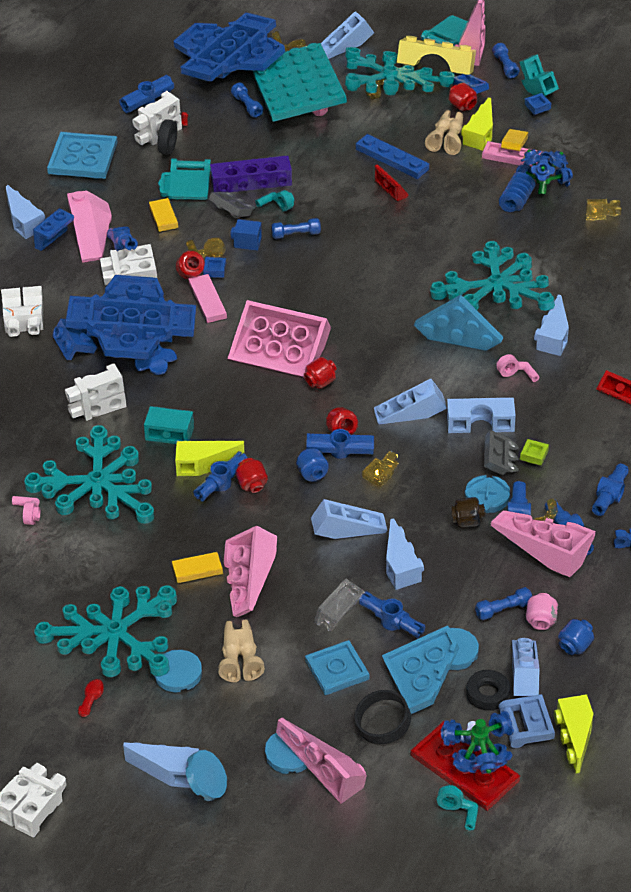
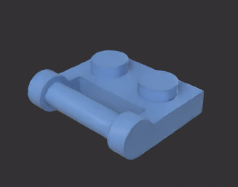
M542 694L505 700L499 704L500 713L507 711L512 721L514 733L509 737L512 748H520L527 743L554 739L555 732ZM514 711H520L526 729L525 732H519Z

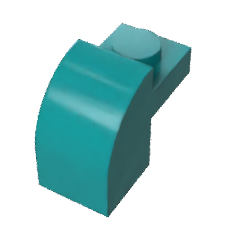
M538 54L519 62L525 79L521 80L522 84L532 95L542 93L546 96L559 89L553 71H543Z

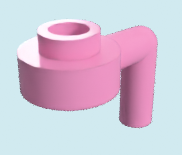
M511 354L502 356L497 362L496 368L504 377L512 376L518 370H524L533 382L538 381L540 378L528 362H518Z
M12 497V505L24 506V524L34 525L36 521H39L41 510L38 507L40 504L38 498Z

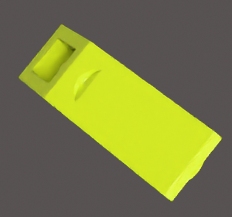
M489 97L484 104L480 105L479 110L471 116L470 121L467 125L463 126L461 131L463 145L482 151L487 141H492L491 98Z
M177 441L175 459L177 476H200L211 472L210 468L213 463L229 461L238 451L245 454L244 441Z
M587 695L558 699L557 710H554L556 725L560 724L561 727L560 737L562 744H566L568 748V762L573 764L576 773H580L592 731L593 711Z

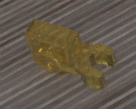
M587 199L586 220H606L607 215L620 216L622 210L620 200H612L608 203L607 199Z
M389 451L382 460L375 458L362 471V477L381 487L394 474V469L398 465L395 459L398 455Z

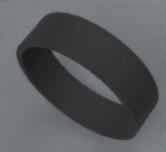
M378 690L368 694L359 702L355 710V722L365 740L374 744H389L400 739L407 732L411 723V712L406 700L399 693L392 690ZM393 700L405 707V716L402 722L388 733L372 734L361 727V718L364 712L376 702Z

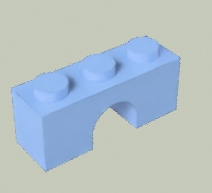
M514 398L447 399L448 433H470L471 424L477 420L489 422L494 432H515Z

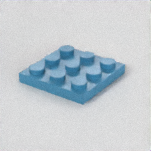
M60 132L47 166L48 174L105 179L118 143L117 136Z

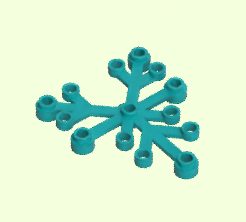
M347 47L345 51L346 67L348 69H357L358 66H365L381 72L371 76L348 73L345 86L350 91H357L360 85L366 84V92L376 93L378 86L376 81L385 79L383 90H385L384 93L387 95L396 94L399 82L403 83V88L406 90H413L416 82L422 85V90L425 92H433L434 83L428 81L440 82V85L443 87H450L454 83L455 75L452 72L442 71L439 76H432L433 69L428 67L414 71V67L410 65H404L401 68L394 66L397 62L398 54L392 51L383 52L382 61L385 65L384 67L376 64V55L367 54L365 58L360 56L361 50L359 48Z
M495 241L487 242L484 246V252L476 251L472 253L473 263L491 268L492 275L488 279L469 282L458 278L457 272L449 271L445 274L446 283L449 285H444L443 282L437 281L430 287L431 298L435 300L444 299L447 297V294L448 299L452 300L459 295H463L469 289L482 287L475 294H466L464 296L476 310L479 309V300L490 291H494V302H504L506 300L504 289L510 292L509 304L512 309L522 307V298L519 294L536 300L540 310H551L555 306L554 296L550 292L537 293L530 290L532 288L548 287L549 279L546 275H540L536 277V281H531L533 279L532 270H530L532 268V258L528 253L518 254L515 263L500 274L499 266L512 259L514 252L511 247H504L500 252V246ZM516 271H520L519 275H512Z
M96 425L90 431V439L94 447L89 445V439L86 437L76 439L77 450L93 458V471L89 472L88 475L67 476L57 469L56 462L49 460L44 462L43 471L46 475H51L50 477H41L38 473L32 472L24 480L25 488L28 492L37 493L42 490V495L45 498H53L66 485L82 484L69 495L62 494L58 496L55 505L56 511L61 515L72 513L74 502L91 489L92 494L89 497L91 507H102L104 504L102 489L108 492V505L105 507L107 518L116 519L119 516V507L117 505V499H119L136 511L138 522L150 523L154 519V508L149 503H140L128 495L129 493L149 494L152 491L150 480L143 479L134 485L112 484L117 482L131 484L136 481V472L130 468L125 469L122 474H112L123 465L134 466L139 462V453L135 447H125L119 458L102 469L103 458L121 447L120 437L113 435L108 438V431L102 425Z
M169 585L162 586L157 596L148 602L151 597L150 589L147 586L138 587L136 589L137 610L122 619L123 608L129 605L130 596L128 590L119 586L114 588L110 594L113 605L112 620L101 613L98 604H90L86 608L87 617L100 624L94 626L78 614L75 605L68 604L63 607V616L66 620H71L77 626H52L48 622H40L34 630L36 641L42 644L51 642L55 636L75 635L71 639L63 638L57 642L58 652L64 655L69 654L80 643L82 651L85 654H91L96 651V648L109 640L107 655L101 661L102 673L107 677L117 676L121 672L120 660L117 658L119 641L124 642L131 648V655L127 658V665L130 670L135 671L142 667V656L149 662L150 671L153 675L163 676L169 672V660L165 655L155 654L152 651L165 652L169 647L167 638L158 636L153 641L139 642L127 633V627L142 617H170L172 615L171 606L177 602L176 591ZM92 635H98V636L95 637L94 639H93V638H89V637H91Z

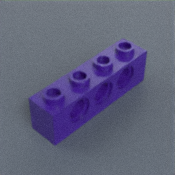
M289 156L210 164L213 192H238L292 186V169Z

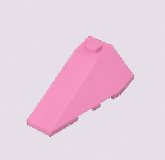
M477 0L461 35L459 44L455 45L456 47L468 45L471 46V49L476 50L474 63L476 66L480 64L485 46V0Z
M89 191L68 193L69 213L74 215L72 225L82 263L100 260L104 255L107 231L112 220L109 204Z
M504 510L491 521L493 528L546 567L568 577H571L582 566L596 532L576 523L567 522L566 525L555 524L553 519L546 518L545 521L533 520L531 515Z
M258 526L252 527L225 542L224 565L229 570L227 583L231 584L232 587L230 600L233 616L235 617L253 610L276 557L277 536Z
M284 718L278 720L276 734L340 804L364 788L367 775L360 764H356L349 756Z

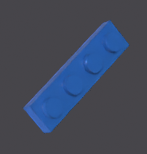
M369 134L356 143V150L413 178L419 179L429 170V163Z

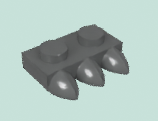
M211 192L209 200L216 203V207L229 211L230 215L235 218L250 216L251 212L255 209L254 205L245 204L246 200L235 198L236 194L229 192Z
M489 430L485 435L484 467L501 475L519 471L517 466L512 463L519 460L518 456L512 452L519 449L518 445L511 439Z

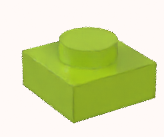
M527 439L521 452L520 460L542 466L549 451V444Z

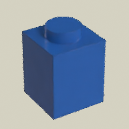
M238 219L236 226L231 229V239H234V248L258 250L262 240V222Z

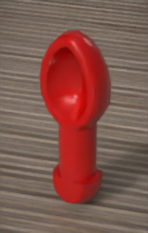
M94 679L86 685L85 698L82 705L78 708V714L81 717H87L91 712L93 702L102 696L104 691L102 680Z

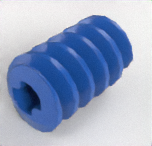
M523 172L514 173L499 198L500 207L505 212L523 209L524 204H526L527 199L535 188V180Z

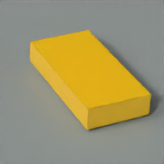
M509 129L502 140L501 147L520 151L528 139V132Z
M168 198L149 202V208L159 232L178 228V222Z
M217 552L172 561L177 583L223 574V568Z

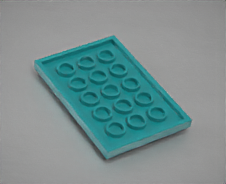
M311 43L305 47L292 48L290 51L282 54L264 71L251 70L273 122L347 102L345 92L321 43Z

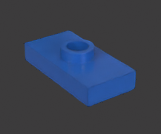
M461 74L454 77V83L452 84L454 86L459 83H466L477 94L489 89V83L470 74Z

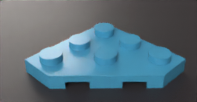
M462 295L418 318L414 323V326L429 340L485 351L498 345L503 340V336Z
M445 626L382 655L401 696L407 702L411 714L434 704L458 652V643L449 626Z

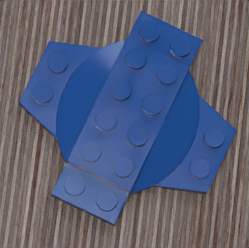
M245 13L236 21L228 22L229 27L224 28L217 26V24L194 23L173 41L176 49L190 57V60L180 67L181 74L212 82L216 77L224 79L235 70L264 71L285 53L283 44L271 37H267V34L276 27V20Z
M115 275L106 286L105 293L101 297L97 294L92 297H69L66 327L87 329V336L98 338L105 356L149 359L160 342H172L173 335L194 337L196 305L175 304L172 300L165 301L163 290L157 278Z

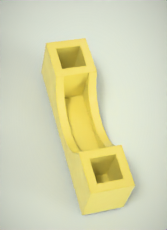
M406 36V38L401 39L399 42L397 63L415 66L425 55L437 54L448 62L451 72L466 75L473 73L476 50L471 49V46L460 45V47H456L450 42L438 44L432 39L420 41L415 36Z

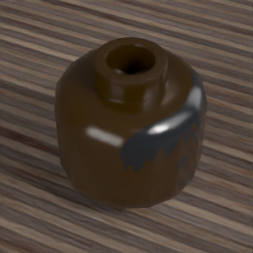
M476 497L457 499L455 505H452L453 523H457L460 528L479 526L481 518L486 517L484 504H480Z

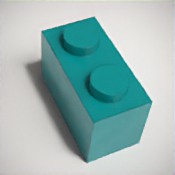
M150 406L144 423L145 440L177 444V441H190L194 429L193 411Z

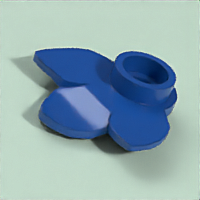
M158 344L149 359H135V367L138 371L149 369L153 374L162 375L168 370L167 362L177 360V355L173 350L162 348Z

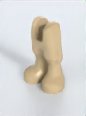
M449 110L443 113L440 120L435 124V130L426 137L425 146L429 151L437 152L440 150L444 134L447 133L444 138L445 151L450 155H456L460 152L462 145L458 135L462 131L463 113L457 112L455 118H450L451 111Z
M242 620L241 629L234 630L232 621H227L225 624L224 646L222 648L225 659L220 662L218 672L220 677L226 681L238 682L240 680L239 655L243 658V677L245 681L255 680L264 673L263 660L255 656L257 646L254 643L248 620Z

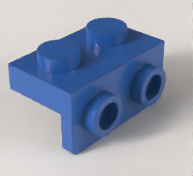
M59 208L33 229L35 248L42 251L68 230L67 225L74 220V215Z
M60 318L53 330L52 336L66 360H72L76 351L94 354L97 346L92 337L87 336V329L67 328L66 319Z

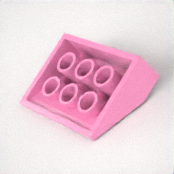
M247 300L228 360L304 378L305 367L321 356L331 326L327 318Z

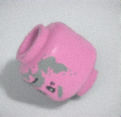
M539 593L532 596L527 603L526 620L537 630H546L553 626L557 621V601L547 593Z

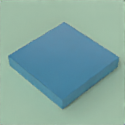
M349 640L305 656V662L324 695L369 680V672Z

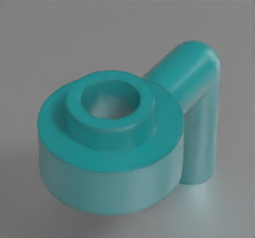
M286 190L279 193L271 192L255 200L257 207H261L274 200L282 211L292 209L295 202L292 193Z
M447 785L441 787L437 795L438 805L446 810H457L459 808L467 810L465 829L473 831L477 820L478 804L463 798V792L456 786Z

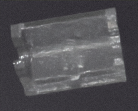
M345 579L318 607L314 622L320 626L325 620L329 624L328 631H332L343 616L359 602L365 591L348 579Z

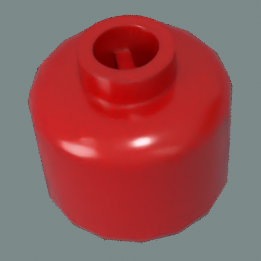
M466 83L454 85L449 91L450 103L460 111H469L475 107L477 93Z
M195 251L183 253L176 261V271L185 279L199 276L205 266L202 255Z
M319 357L305 367L304 379L311 388L322 389L336 379V365L332 360Z
M337 407L328 413L326 425L331 433L337 429H344L350 435H353L358 428V419L352 411L344 407Z
M247 458L238 464L235 474L241 489L251 491L252 493L261 491L268 481V476L262 462L253 458Z

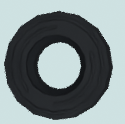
M165 119L160 126L157 145L158 151L161 154L170 155L175 148L178 130L177 123L173 120Z
M495 670L475 672L469 678L466 685L467 698L476 708L482 710L499 709V704L509 699L510 683L506 676ZM490 684L494 685L498 691L494 695L487 696L480 693L479 688L482 685Z

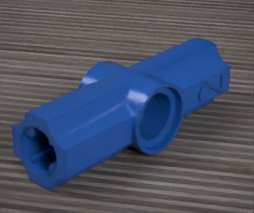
M168 75L153 82H141L138 85V90L119 99L120 106L125 113H129L141 106L145 107L150 103H155L156 98L160 97L162 93L170 92L174 89V83Z
M344 429L334 430L331 434L307 433L306 449L316 448L321 453H331L333 457L338 459H344L350 454H374V436L350 435Z

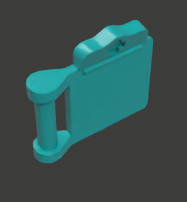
M451 15L431 30L423 31L421 40L432 39L438 44L450 42L455 46L459 44L468 21Z
M171 158V171L162 173L161 179L158 182L161 197L207 200L211 159H205V161H178L177 158ZM177 168H179V169H204V170H177Z

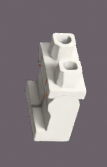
M166 91L161 94L160 100L146 105L145 108H139V116L133 119L134 127L140 130V132L134 134L135 141L141 145L147 142L152 145L157 144L159 129L165 119L176 121L177 130H181L182 121L179 99Z
M151 244L137 246L134 250L122 249L118 252L110 250L111 257L100 258L105 286L109 284L115 275L157 278Z
M42 286L23 287L24 306H22L20 288L1 289L5 332L10 337L18 336L23 331H28L31 335H37L40 333V330H44Z
M115 364L106 366L107 371L87 375L82 379L80 377L74 379L75 386L65 389L66 397L69 403H71L67 406L72 418L83 415L87 421L92 419V417L126 407L123 379Z
M38 763L34 764L30 769L23 766L19 771V775H16L0 792V821L12 827L15 825V829L34 838L40 831V824L62 802V792L66 787V778L58 773L54 774L50 780L45 778L47 776V769Z

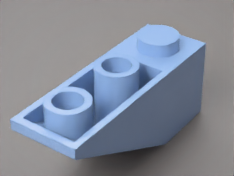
M7 185L5 186L14 230L27 239L33 236V229L45 220V215L42 210L37 209L29 200L22 197L17 190Z
M558 295L554 301V308L548 310V315L543 316L541 328H537L534 340L537 341L536 350L561 356L568 343L569 326L562 296Z
M432 379L374 407L379 425L426 419L447 409L443 393Z
M393 518L390 520L386 574L395 590L421 582L424 565L422 560L416 557L412 543L407 542L403 528L398 526Z
M529 638L512 640L514 696L539 695L536 641H532Z
M124 742L126 762L169 786L191 788L186 777V767H188L189 763L187 759L190 755L199 751L198 748Z

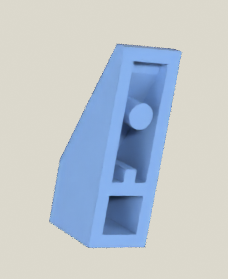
M355 11L321 45L328 59L344 53L347 47L361 46L374 32L366 20Z
M323 499L311 517L314 533L333 539L382 534L388 530L383 513Z

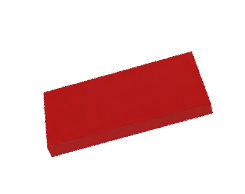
M443 721L411 749L410 756L450 785L459 788L465 796L488 811L520 781V775L506 765L486 774L481 773L479 769L475 773L459 771L453 765L454 758L452 755L453 753H458L461 749L468 750L470 745L460 741L455 743V745L449 744V746H445L444 740L441 737ZM481 749L472 752L476 757L482 754Z

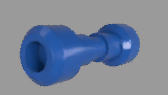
M504 43L494 45L492 53L495 58L503 62V71L506 77L509 79L517 77L520 69L515 62L509 59L506 45Z
M236 83L231 89L232 95L245 103L247 112L251 117H259L263 113V106L258 101L250 98L247 93L248 90L243 83Z
M312 218L308 222L296 225H283L281 222L273 223L271 225L272 237L274 239H282L284 235L298 232H309L311 235L319 234L321 232L320 220Z
M524 587L517 589L515 594L507 596L502 600L492 602L483 600L477 602L475 606L476 614L479 619L484 621L492 618L494 613L508 607H527L532 593L528 588Z

